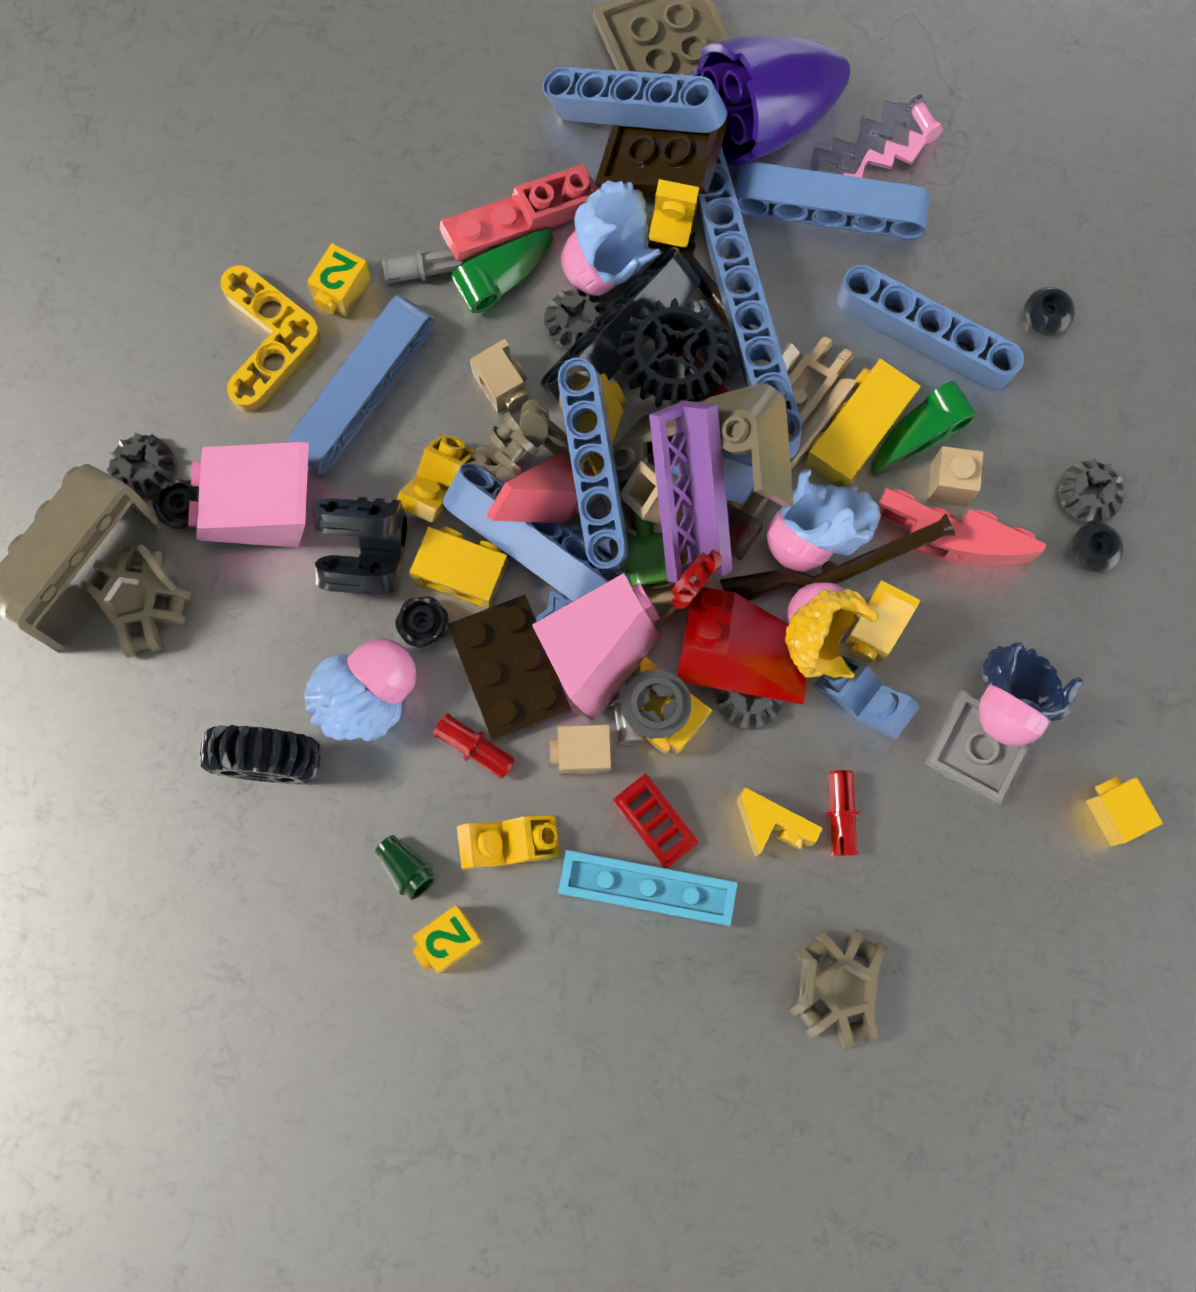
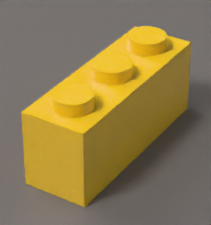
M882 359L878 360L872 370L866 367L863 368L855 379L856 384L853 387L856 390L849 401L843 400L830 418L833 421L825 432L821 430L807 449L810 453L804 466L836 487L850 486L921 387Z

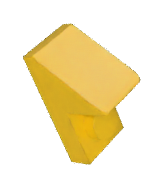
M659 179L649 240L678 247L688 246L695 217L699 187Z
M745 787L737 798L739 810L755 857L761 854L773 829L779 831L777 836L779 840L797 849H801L802 845L807 847L814 845L823 829Z

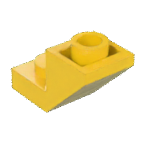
M440 434L425 447L417 475L399 491L397 500H401L406 511L432 523L446 509L443 504V497L461 465L473 462L472 455L475 450L466 446L459 438Z
M555 815L522 816L502 822L467 823L457 826L462 870L493 868L560 858Z

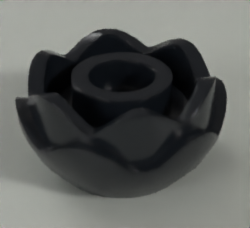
M1044 287L1031 294L1025 303L1024 313L1028 325L1034 331L1042 335H1058L1063 333L1072 323L1075 316V306L1072 298L1064 290L1057 287ZM1048 307L1052 308L1054 312H1050Z
M172 479L165 482L157 490L152 501L153 509L159 521L173 529L191 527L188 526L190 501L198 502L199 487L191 486V480ZM179 502L184 503L183 507L178 508L177 504Z
M1094 522L1082 526L1070 542L1074 560L1079 567L1090 572L1105 573L1110 571L1119 563L1123 555L1121 536L1114 528L1104 523ZM1095 544H1100L1101 550L1096 549Z
M430 596L406 600L395 620L396 630L407 644L417 648H426L437 644L444 637L449 624L447 611L437 599ZM422 619L426 620V625L424 626L419 625V621Z

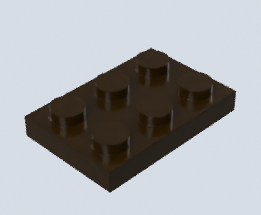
M726 119L723 125L710 133L612 125L595 184L600 189L602 184L608 180L614 183L622 181L623 184L631 182L634 190L638 189L642 193H656L658 181L661 179L699 187L698 194H708L728 121Z
M526 594L448 624L449 631L492 742L571 712L559 677L532 626L536 623Z

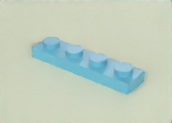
M566 850L558 894L731 926L738 882Z

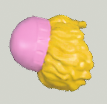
M821 582L806 585L792 597L787 610L789 626L786 628L785 642L788 645L791 659L804 677H821L823 674L832 678H838L839 676L843 678L854 677L855 674L847 667L838 651L839 642L855 625L857 616L865 617L872 622H876L879 618L877 611L868 607L864 597L858 591L845 590L841 585L835 583Z

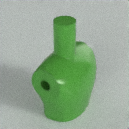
M633 512L637 537L628 539L629 557L624 564L632 586L640 583L645 591L674 584V582L667 581L662 533H654L652 522L643 520L636 512Z

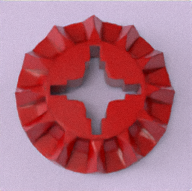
M715 549L708 555L702 552L690 565L671 590L674 598L670 604L677 609H682L693 601L721 565L722 556Z

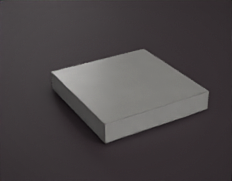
M962 690L958 694L922 766L988 802L1000 806L1033 742L1024 746H1008L992 739L984 731L979 720L980 699Z

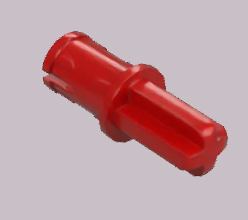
M446 713L441 718L433 731L434 737L441 739L462 753L463 760L468 761L471 759L500 779L506 777L514 765V757L485 739L484 732L476 733L449 713Z
M833 770L828 774L830 812H826V817H830L831 856L859 855L856 816H860V811H856L854 773L851 770Z

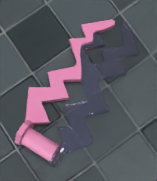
M922 94L912 98L909 103L885 100L882 122L861 117L858 142L850 143L833 137L832 151L814 147L810 170L818 171L821 161L836 165V174L862 178L864 167L867 164L891 170L894 158H897L912 165L925 144L929 145L936 141L943 129L940 122L935 121L926 107ZM907 116L910 118L914 117L923 131V134H919L910 130L908 147L886 140L883 155L870 149L872 135L893 141L895 123L906 128ZM843 156L854 159L853 170L841 167Z

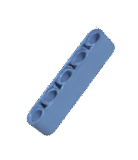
M558 67L545 77L542 85L545 96L559 115L567 121L710 133L723 125L727 117L726 106L712 81L703 76Z
M749 162L741 165L735 193L740 211L745 215L900 239H917L925 234L930 199L929 192L918 186L761 162Z
M855 265L845 273L837 295V303L845 313L991 390L1006 388L1022 368L1024 363L1023 352L1019 346L872 267ZM850 287H860L866 294L855 293ZM886 305L896 306L901 313L889 311ZM921 324L933 326L936 332L926 331ZM957 342L966 343L972 351L962 350ZM993 361L1003 363L1008 371L998 369Z
M396 295L387 304L292 431L286 442L309 443V468L320 475L330 469L425 341L434 324L433 315L401 295Z
M572 358L561 366L558 372V385L585 550L589 561L593 565L604 570L614 571L621 568L627 562L629 544L603 385L599 373L588 360ZM580 371L589 372L590 382L588 386L580 391L572 390L570 387L572 376ZM586 413L596 414L597 425L595 429L589 433L578 432L577 422L579 418ZM593 455L603 456L604 468L602 472L596 476H587L584 472L585 461ZM599 497L609 498L611 502L609 515L603 519H594L591 514L593 501ZM606 539H614L618 544V554L610 562H602L597 554L600 543Z
M473 463L461 465L443 497V504L446 509L573 602L623 573L630 582L628 574L622 568L611 571L593 565L587 557L584 540L560 523L492 521L486 515L505 483L479 465ZM598 551L597 554L602 562L612 561Z

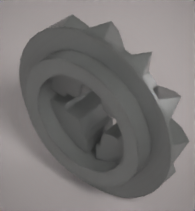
M576 287L569 291L561 289L556 297L548 301L544 314V324L548 335L560 346L570 349L606 311L605 303L601 302L596 295L587 294ZM584 307L583 319L585 322L577 320L568 329L569 314L566 312L576 313L578 309L581 310Z
M135 433L133 437L127 440L119 439V446L114 452L109 453L108 473L131 487L141 498L155 495L157 490L173 477L175 470L173 453L165 442L153 434L149 436ZM142 455H145L146 461L155 468H140L138 473H135V468L128 460H140Z
M1096 458L1089 461H1078L1069 467L1061 477L1059 483L1060 501L1065 510L1077 520L1086 523L1107 521L1122 508L1121 505L1127 493L1123 490L1122 486L1123 476H1117L1112 470V464L1104 465L1097 462ZM1088 481L1093 486L1098 484L1105 486L1098 494L1099 499L1094 494L1080 496L1089 485Z
M657 669L642 672L635 676L624 690L622 697L624 719L635 733L646 736L651 740L671 737L684 727L690 716L691 696L685 683L671 672ZM649 688H651L653 694H656L658 699L674 698L663 708L664 721H661L660 716H657L654 711L647 712L645 710L640 712V710L644 709V706L649 704Z
M723 689L716 690V700L722 715L729 722L741 728L754 729L767 725L778 715L784 702L763 697L762 699H755L749 711H746L747 704H745L746 699L744 696L739 695L738 692Z

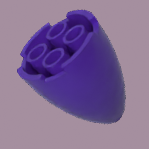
M759 34L735 37L705 45L700 49L702 56L698 68L691 70L690 75L703 76L710 79L725 104L728 126L723 139L722 149L727 165L736 167L781 149L812 128L838 101L849 82L851 70L849 62L839 51L823 43L789 35Z

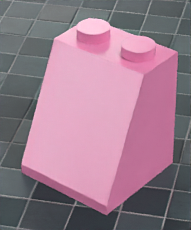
M290 442L202 447L201 461H192L191 486L199 487L198 502L190 501L188 526L197 527L196 540L298 548L306 518L309 443Z
M624 573L532 625L568 697L591 721L599 717L623 683L628 680L661 637L654 624L661 620L652 601L645 593L641 584L638 583L632 586Z

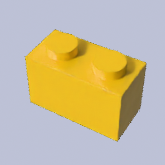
M428 527L409 573L415 584L483 609H488L494 605L509 565L507 555L502 554L503 550L493 543L480 541L479 545L464 540V535L454 529L441 527L439 531Z

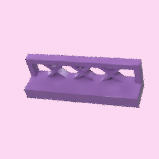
M682 401L649 414L667 581L677 583L702 552L708 555L713 549L722 556L721 565L713 575L724 576L733 571L718 404ZM674 419L675 433L670 443L667 437L666 422ZM677 462L679 464V476L674 485L671 472ZM681 503L684 516L678 526L676 513ZM686 544L689 562L681 566L680 554Z

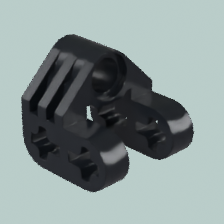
M358 497L357 500L328 498L315 502L312 506L313 528L324 534L359 537L360 548L359 557L329 555L319 558L315 562V582L317 587L326 591L384 595L393 592L397 588L402 575L407 537V515L401 500L392 499L391 503H386L383 498H375L374 501H369L367 497Z

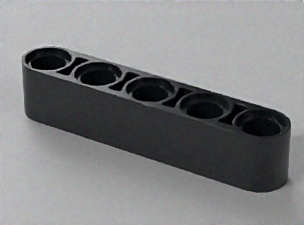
M673 247L660 254L543 376L540 385L559 407L558 372L567 360L572 358L588 360L599 375L605 373L608 381H610L621 369V364L623 363L618 358V351L623 346L621 344L622 333L629 331L628 322L631 317L640 319L639 314L643 306L654 312V304L658 299L667 308L670 307L671 301L676 298L679 303L678 307H680L698 288L701 278L680 250ZM586 371L575 373L570 381L571 389L589 381L590 373Z

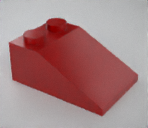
M703 587L688 607L677 677L685 683L802 705L805 700L807 677H804L790 657L788 645L785 642L786 628L789 624L734 592Z

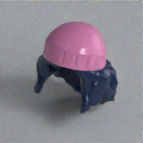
M1021 642L1005 647L998 646L997 649H993L988 653V658L982 664L981 675L987 688L980 698L979 720L984 731L992 739L1008 746H1024L1040 738L1050 724V721L1061 720L1070 713L1078 691L1084 684L1083 680L1080 677H1076L1063 688L1062 682L1057 676L1056 668L1050 664L1048 659L1038 656L1035 649L1031 648L1026 651Z

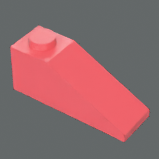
M562 451L507 481L486 516L492 521L565 523L576 515L580 516L570 456ZM584 468V472L587 476H594L592 473H590L587 469Z

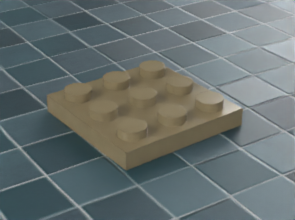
M614 0L592 8V18L616 70L690 75L691 70L698 68L702 56L700 50L702 47L710 43L731 39L713 0Z

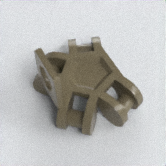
M535 399L528 400L521 408V415L510 409L504 415L505 422L500 427L494 426L488 432V437L498 449L489 446L477 447L472 455L473 462L471 463L479 465L502 482H505L523 472L522 467L531 456L535 457L541 445L554 455L564 451L570 456L567 434L549 419L548 409L543 402ZM548 436L558 439L565 447L555 444Z
M143 544L139 545L137 549L125 546L119 555L116 570L96 559L92 565L95 572L88 582L82 580L77 587L94 598L117 630L121 648L127 658L137 656L138 650L150 648L153 652L162 650V640L155 621L170 626H185L186 617L182 615L184 603L190 602L191 593L177 588L162 567L161 551L148 550ZM135 569L142 570L141 573L134 572ZM156 595L167 599L165 610L153 609ZM141 621L144 632L133 634L128 624Z
M856 928L848 937L843 951L821 930L814 936L816 941L806 949L800 947L794 952L802 964L799 999L789 1007V1011L793 1016L799 1014L808 1026L805 1031L810 1038L817 1036L836 1022L837 1035L844 1050L852 1048L853 1042L867 1038L869 1043L879 1040V1032L874 1015L878 971L886 954L887 946L879 941L875 945L863 938L864 933ZM855 954L867 960L865 966L853 960ZM826 955H829L835 962L823 971L818 962ZM820 998L830 1009L828 1013L822 1016L813 1005ZM861 1013V1021L849 1024L847 1017Z

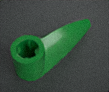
M549 227L475 257L459 266L452 273L451 279L472 313H480L491 308L501 299L504 293L522 281L537 266L553 240V234Z
M955 381L947 382L935 389L926 397L924 402L913 409L896 425L882 444L872 464L876 475L959 432L976 419V411Z

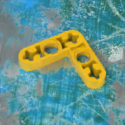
M236 265L228 268L221 276L220 284L222 291L232 305L270 334L230 378L227 385L228 396L236 408L243 412H254L266 404L315 350L320 342V332L316 321L311 315L246 266ZM235 282L241 284L246 282L250 291L254 294L253 299L251 300L250 296L242 289L238 288L235 290L233 284ZM276 301L281 304V311L275 317L265 318L260 315V309L266 302ZM296 328L304 330L306 328L309 335L306 338L300 335L295 338L293 330ZM282 341H284L288 347L290 345L292 346L294 350L293 354L289 352L285 345L281 344ZM274 353L283 355L285 363L279 370L269 371L264 368L263 364L266 357ZM256 370H258L263 379L268 381L266 384L263 383L261 378L257 380L254 374ZM243 386L248 389L253 386L255 395L252 397L244 395L242 397L239 390Z

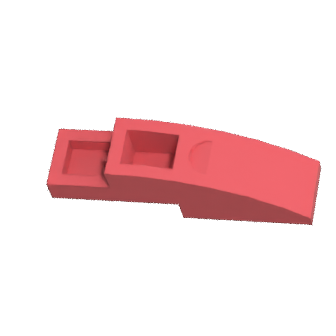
M581 164L515 186L511 197L442 219L439 230L458 262L491 251L547 227L551 231L575 218L578 207L585 203L589 196L596 192L598 188L585 165Z
M888 488L885 489L877 502L880 507V519L908 531V534L939 521L946 513L956 536H945L914 550L944 561L988 567L1013 566L1031 563L1046 547L1045 543L1036 540V536L1032 532L1023 528L1012 529L999 523L996 516L986 511H973L969 509L957 521L945 509L939 507L929 508L916 502L915 497L908 492L897 489L892 491Z

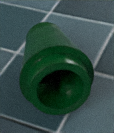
M395 835L388 836L376 847L375 853L400 895L406 894L410 900H414L423 895L436 881L437 875L432 871L433 864L401 840H398Z

